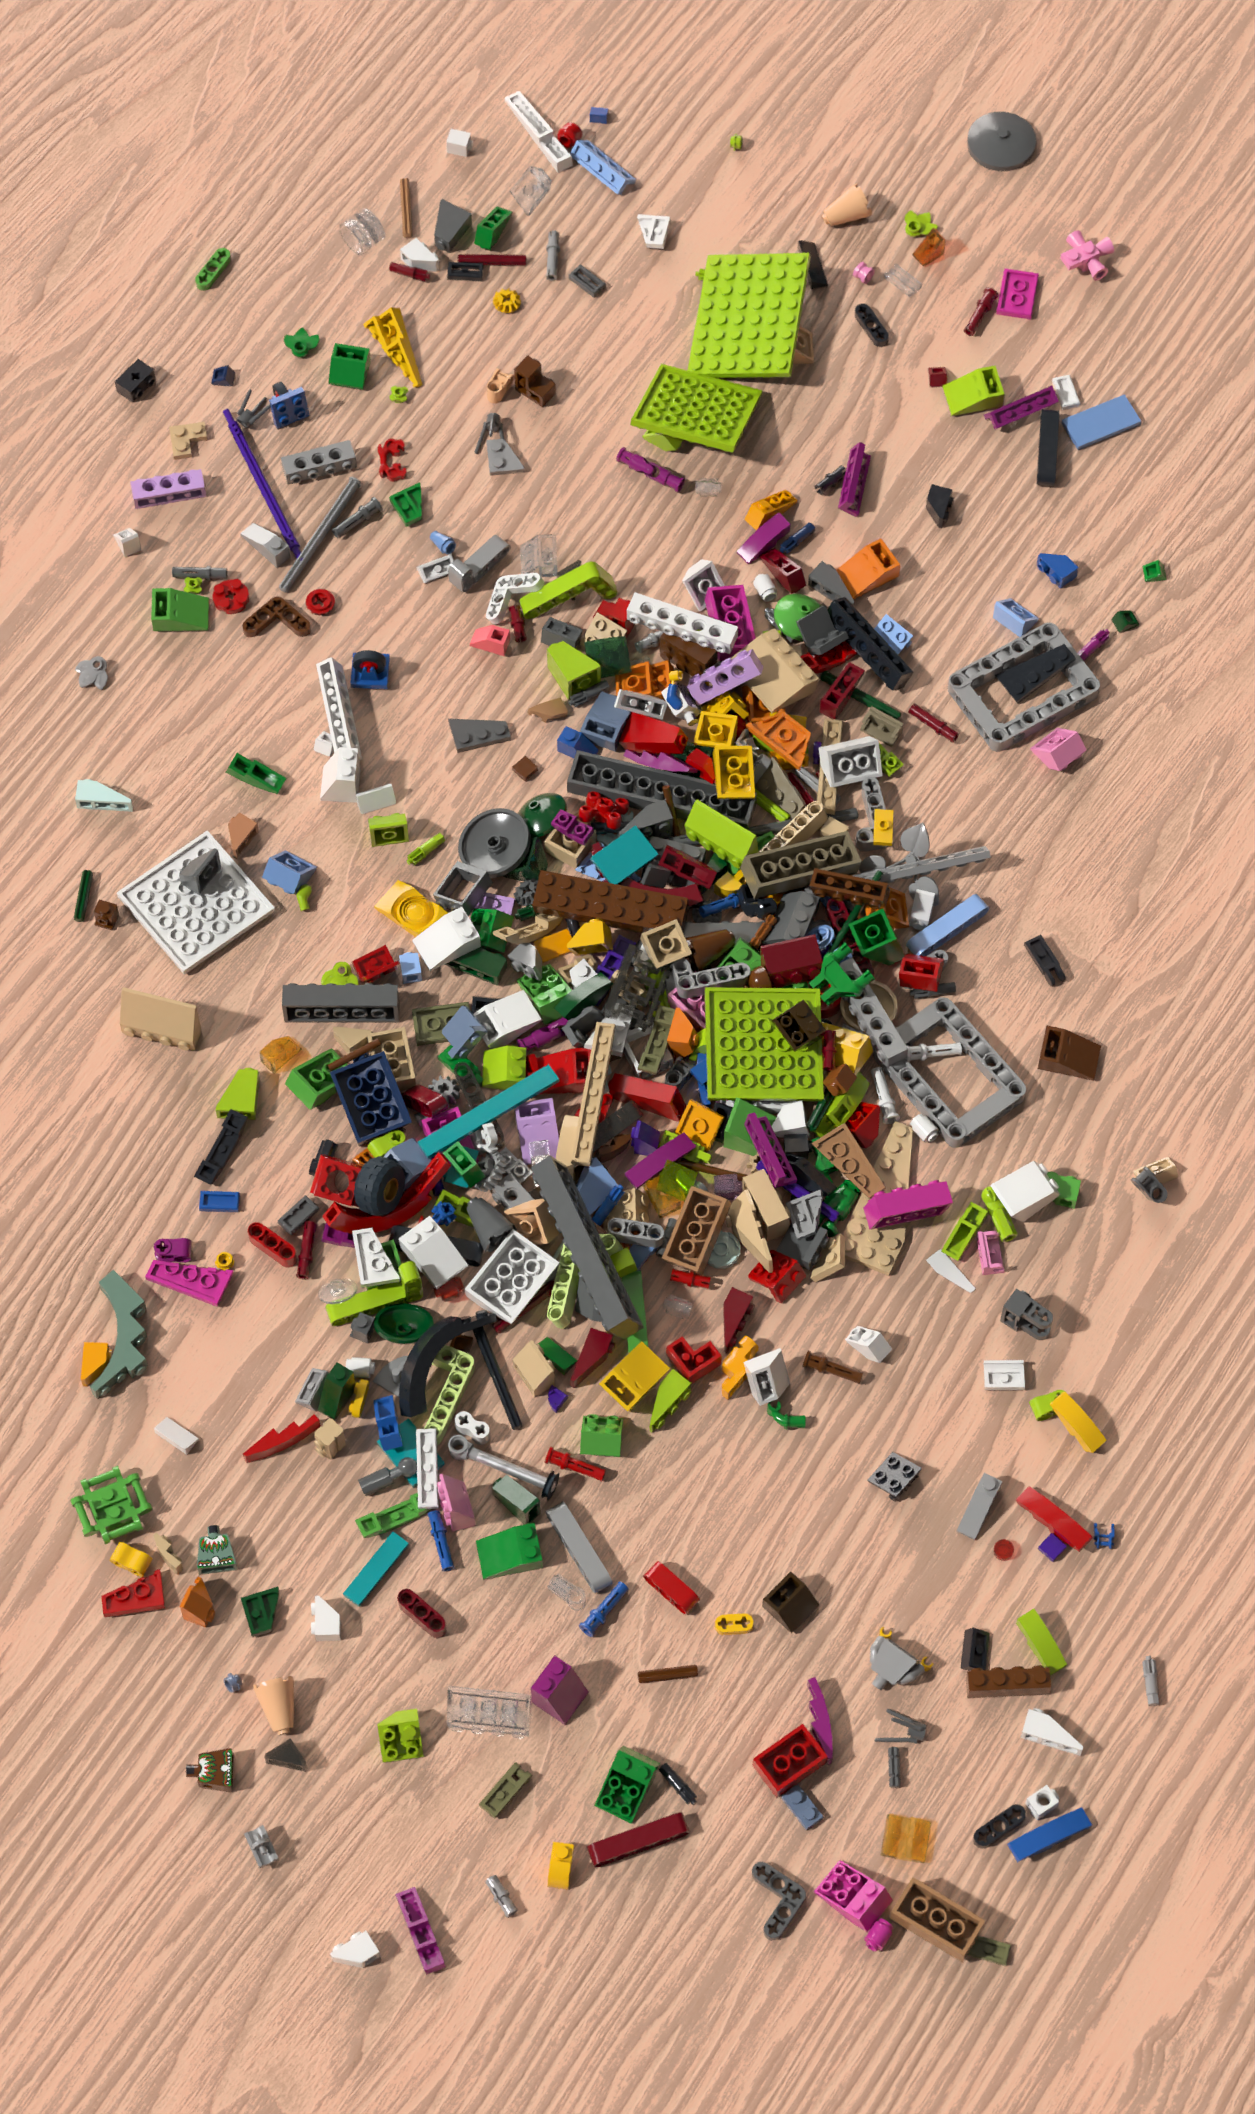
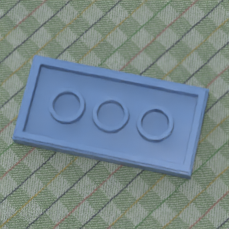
M1124 394L1062 419L1061 424L1077 450H1080L1141 425V420Z

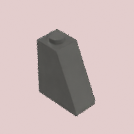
M441 199L434 233L435 246L440 250L450 253L472 225L471 213Z

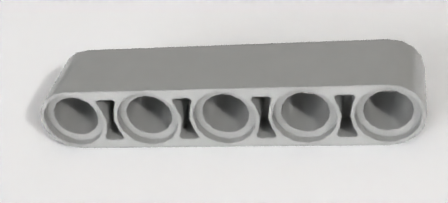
M561 1502L545 1511L550 1523L591 1590L597 1593L613 1584L609 1573L567 1505Z

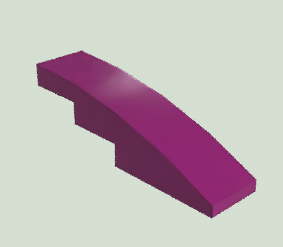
M626 749L623 755L639 764L655 769L678 773L698 772V769L669 753L661 752L658 756L649 751H643L640 754L637 751Z
M683 1132L625 1172V1176L636 1189H639L650 1179L653 1180L664 1170L670 1169L693 1151L696 1145Z
M816 1677L808 1679L807 1687L813 1697V1700L809 1701V1709L815 1719L814 1722H811L810 1730L817 1743L828 1756L827 1764L830 1765L833 1759L830 1719L822 1691Z
M412 1887L395 1894L425 1974L427 1975L445 1968L444 1960L416 1888Z

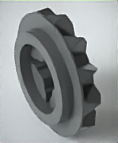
M526 878L525 882H520L519 887H515L516 892L513 895L518 904L528 906L533 903L538 883L536 879L532 878L530 880Z

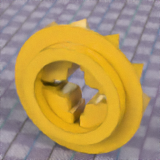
M510 288L508 290L501 289L493 297L494 307L502 313L514 312L521 304L520 295L517 294L516 290L512 291ZM504 298H505V299L510 298V302H509V301H505V302H504Z

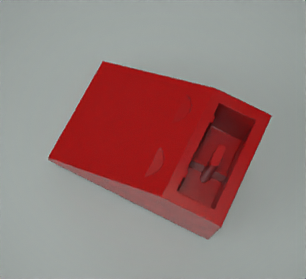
M571 1048L536 1058L539 1070L549 1064L559 1078L558 1083L539 1094L583 1093L591 1050Z

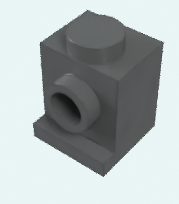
M360 1312L359 1316L352 1321L350 1337L368 1343L375 1330V1318Z

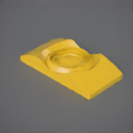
M399 880L374 906V909L414 937H417L444 915L448 914L440 905L429 901L414 887Z

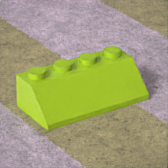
M698 799L694 802L685 823L686 835L690 840L699 842L706 850H712L719 858L728 860L738 869L741 867L745 856L759 853L755 834Z

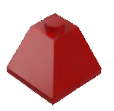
M860 1102L856 1110L845 1122L860 1148L867 1149L879 1135V1105Z

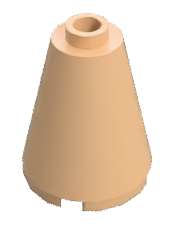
M856 183L823 211L824 215H822V218L826 225L829 224L832 227L872 215L871 208L867 209L868 201Z
M288 1676V1681L287 1679L283 1680L281 1677L260 1682V1687L256 1684L253 1685L254 1692L273 1732H278V1735L290 1733V1729L294 1727L293 1676Z

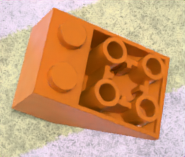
M882 538L866 545L836 571L852 598L855 599L899 577L900 563Z

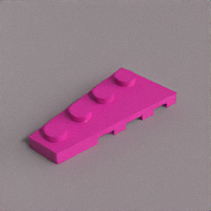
M153 1260L145 1278L153 1283L218 1307L234 1272L227 1269L224 1271L212 1267L201 1268L197 1267V1265L185 1266L174 1262Z

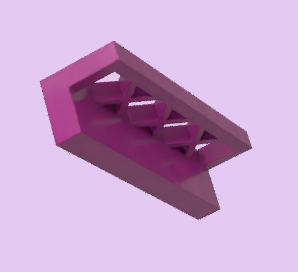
M1049 386L986 413L984 417L985 420L990 418L994 429H997L1059 402L1053 386Z
M861 442L850 449L838 509L854 517H857L860 512L871 455L864 452L866 445Z
M755 1112L748 1114L744 1125L774 1187L778 1188L796 1183L797 1178L767 1116L758 1118ZM761 1123H763L766 1128L765 1132L762 1128ZM769 1140L773 1142V1144H774L773 1148H772V1146H771ZM785 1173H788V1175H789L790 1178L785 1179V1178H786Z

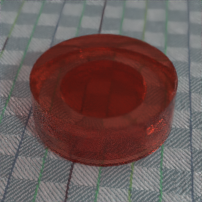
M1002 1539L995 1543L993 1553L997 1559L1007 1561L1013 1556L1014 1546L1010 1541Z

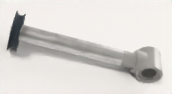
M454 1435L448 1442L450 1455L453 1459L459 1461L472 1459L542 1488L541 1498L547 1497V1500H550L557 1487L560 1473L554 1474V1471H552L548 1478L474 1448V1444L468 1442L462 1435ZM457 1445L464 1446L461 1450L454 1449Z

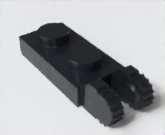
M1042 935L1024 942V947L1050 986L1055 985V979L1050 973L1055 970L1060 981L1066 979L1060 963Z

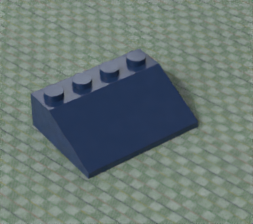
M384 1051L330 1072L359 1147L412 1123Z

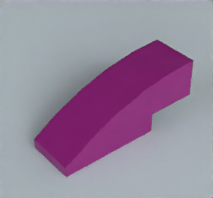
M777 513L745 541L737 550V554L749 565L758 559L760 555L775 547L779 539L790 533L791 524L780 513Z

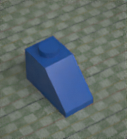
M565 726L557 739V751L571 758H575L577 750L598 754L599 750L581 732Z

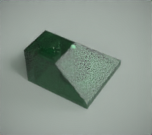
M626 636L584 642L586 656L601 666V679L632 672Z
M531 838L530 848L526 857L517 868L503 875L505 878L525 882L526 878L530 880L534 878L538 881L540 871H546L548 867V861L540 838Z

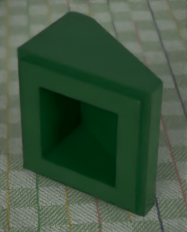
M1131 610L1118 611L1111 619L1119 633L1139 625Z

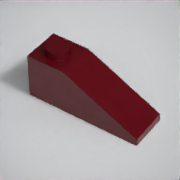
M773 548L759 556L781 586L791 594L807 586L802 568L777 549Z
M849 662L821 699L819 713L836 720L848 703L865 670Z
M590 1328L570 1380L572 1388L578 1386L607 1360L609 1353H613L616 1343L613 1342L612 1334Z

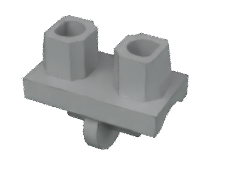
M264 1825L244 1833L259 1869L279 1860Z

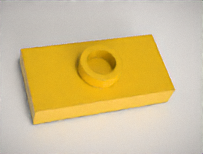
M875 809L873 845L892 846L893 810Z

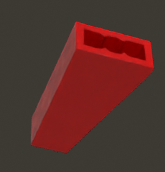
M631 712L619 743L625 751L628 749L638 753L649 751L653 753L682 754L687 745L688 737L680 727Z
M614 1073L613 1078L608 1083L609 1093L613 1095V1099L673 1121L680 1122L686 1109V1104L676 1086Z

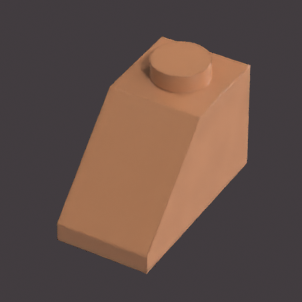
M240 812L236 817H232L228 823L233 855L236 859L239 858L259 832L257 822Z

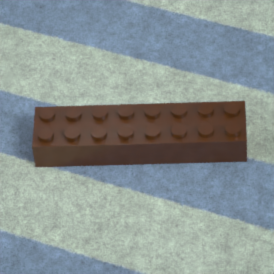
M541 870L532 907L535 913L590 923L589 921L592 919H600L609 927L644 933L676 919L682 932H684L690 904L688 898Z

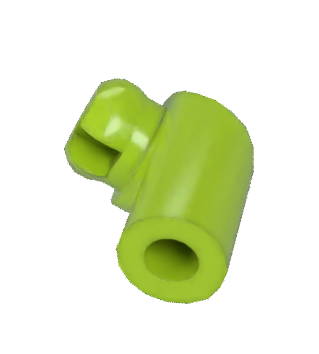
M308 884L302 885L296 894L301 911L310 909L307 899L312 892V888Z

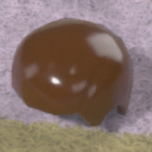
M763 965L751 970L748 978L750 988L772 987Z

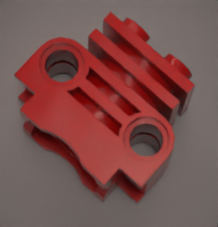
M324 1154L320 1155L310 1193L334 1202L358 1207L354 1199L355 1181L359 1171L362 1169V1165ZM340 1171H343L349 1179V1186L344 1192L339 1191L335 1185V1177Z

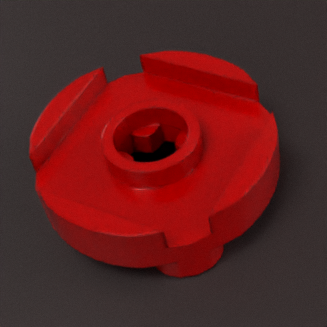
M239 579L225 580L216 584L213 588V603L217 610L225 611L226 614H237L243 611L245 605L249 602L248 589ZM230 594L235 595L232 600L226 597Z

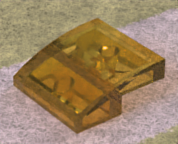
M889 1813L886 1818L881 1856L925 1863L931 1822L915 1817L906 1818Z

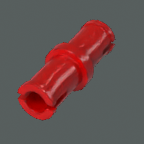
M675 1269L672 1270L670 1281L684 1283L688 1287L693 1285L709 1289L711 1277L697 1275L692 1271L688 1273Z

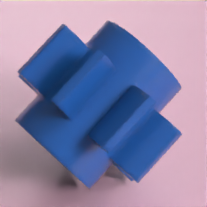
M440 1201L431 1210L434 1213L432 1219L438 1225L448 1226L456 1218V1215L453 1214L456 1209L449 1202L442 1203Z

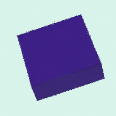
M1053 1533L1038 1546V1550L1052 1562L1067 1548Z

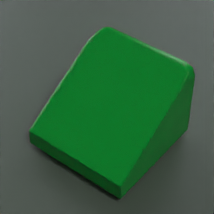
M1159 559L1142 566L1145 582L1167 580L1164 564Z

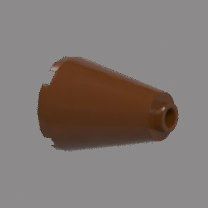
M723 929L686 937L685 939L692 955L685 958L690 960V967L694 972L703 971L734 946L735 936L732 931Z

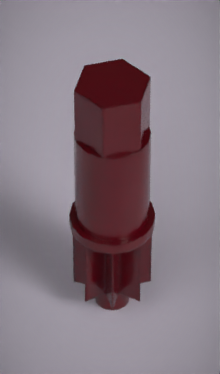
M391 262L389 265V271L411 277L412 279L425 282L431 276L428 274V270L394 262Z

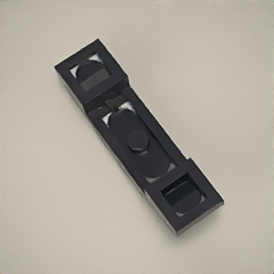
M230 1109L221 1125L223 1128L207 1158L202 1160L194 1175L195 1178L209 1185L215 1182L236 1148L248 1120L247 1116Z

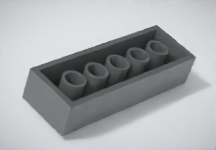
M295 983L283 985L282 1010L285 1022L399 1023L400 1001L398 985L390 983L384 985H374L371 983L365 985H355L352 983L345 985L333 983L326 985L314 983L307 985Z

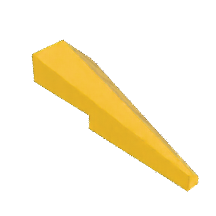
M390 307L380 316H373L363 324L364 327L369 329L373 334L372 337L379 341L382 345L381 348L394 364L402 369L403 375L411 380L413 387L422 386L423 384L400 308Z

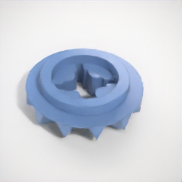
M819 925L813 928L807 936L815 934L819 950L822 948L826 950L827 945H832V940L835 939V932L828 925ZM820 935L823 937L822 941H819Z

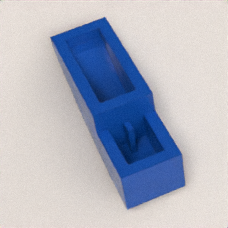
M393 1395L373 1400L379 1439L383 1451L403 1446Z

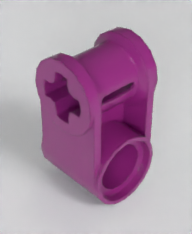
M162 1238L154 1243V1254L158 1261L180 1263L191 1261L192 1241L188 1238Z

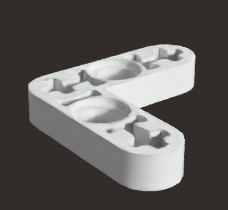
M538 573L500 577L496 582L486 612L487 619L492 624L500 623L504 619L511 595L540 590L544 585L543 578ZM523 581V583L517 587V584Z

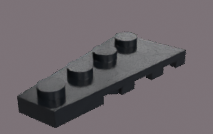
M1063 644L996 674L995 677L1018 704L1074 662L1076 657Z

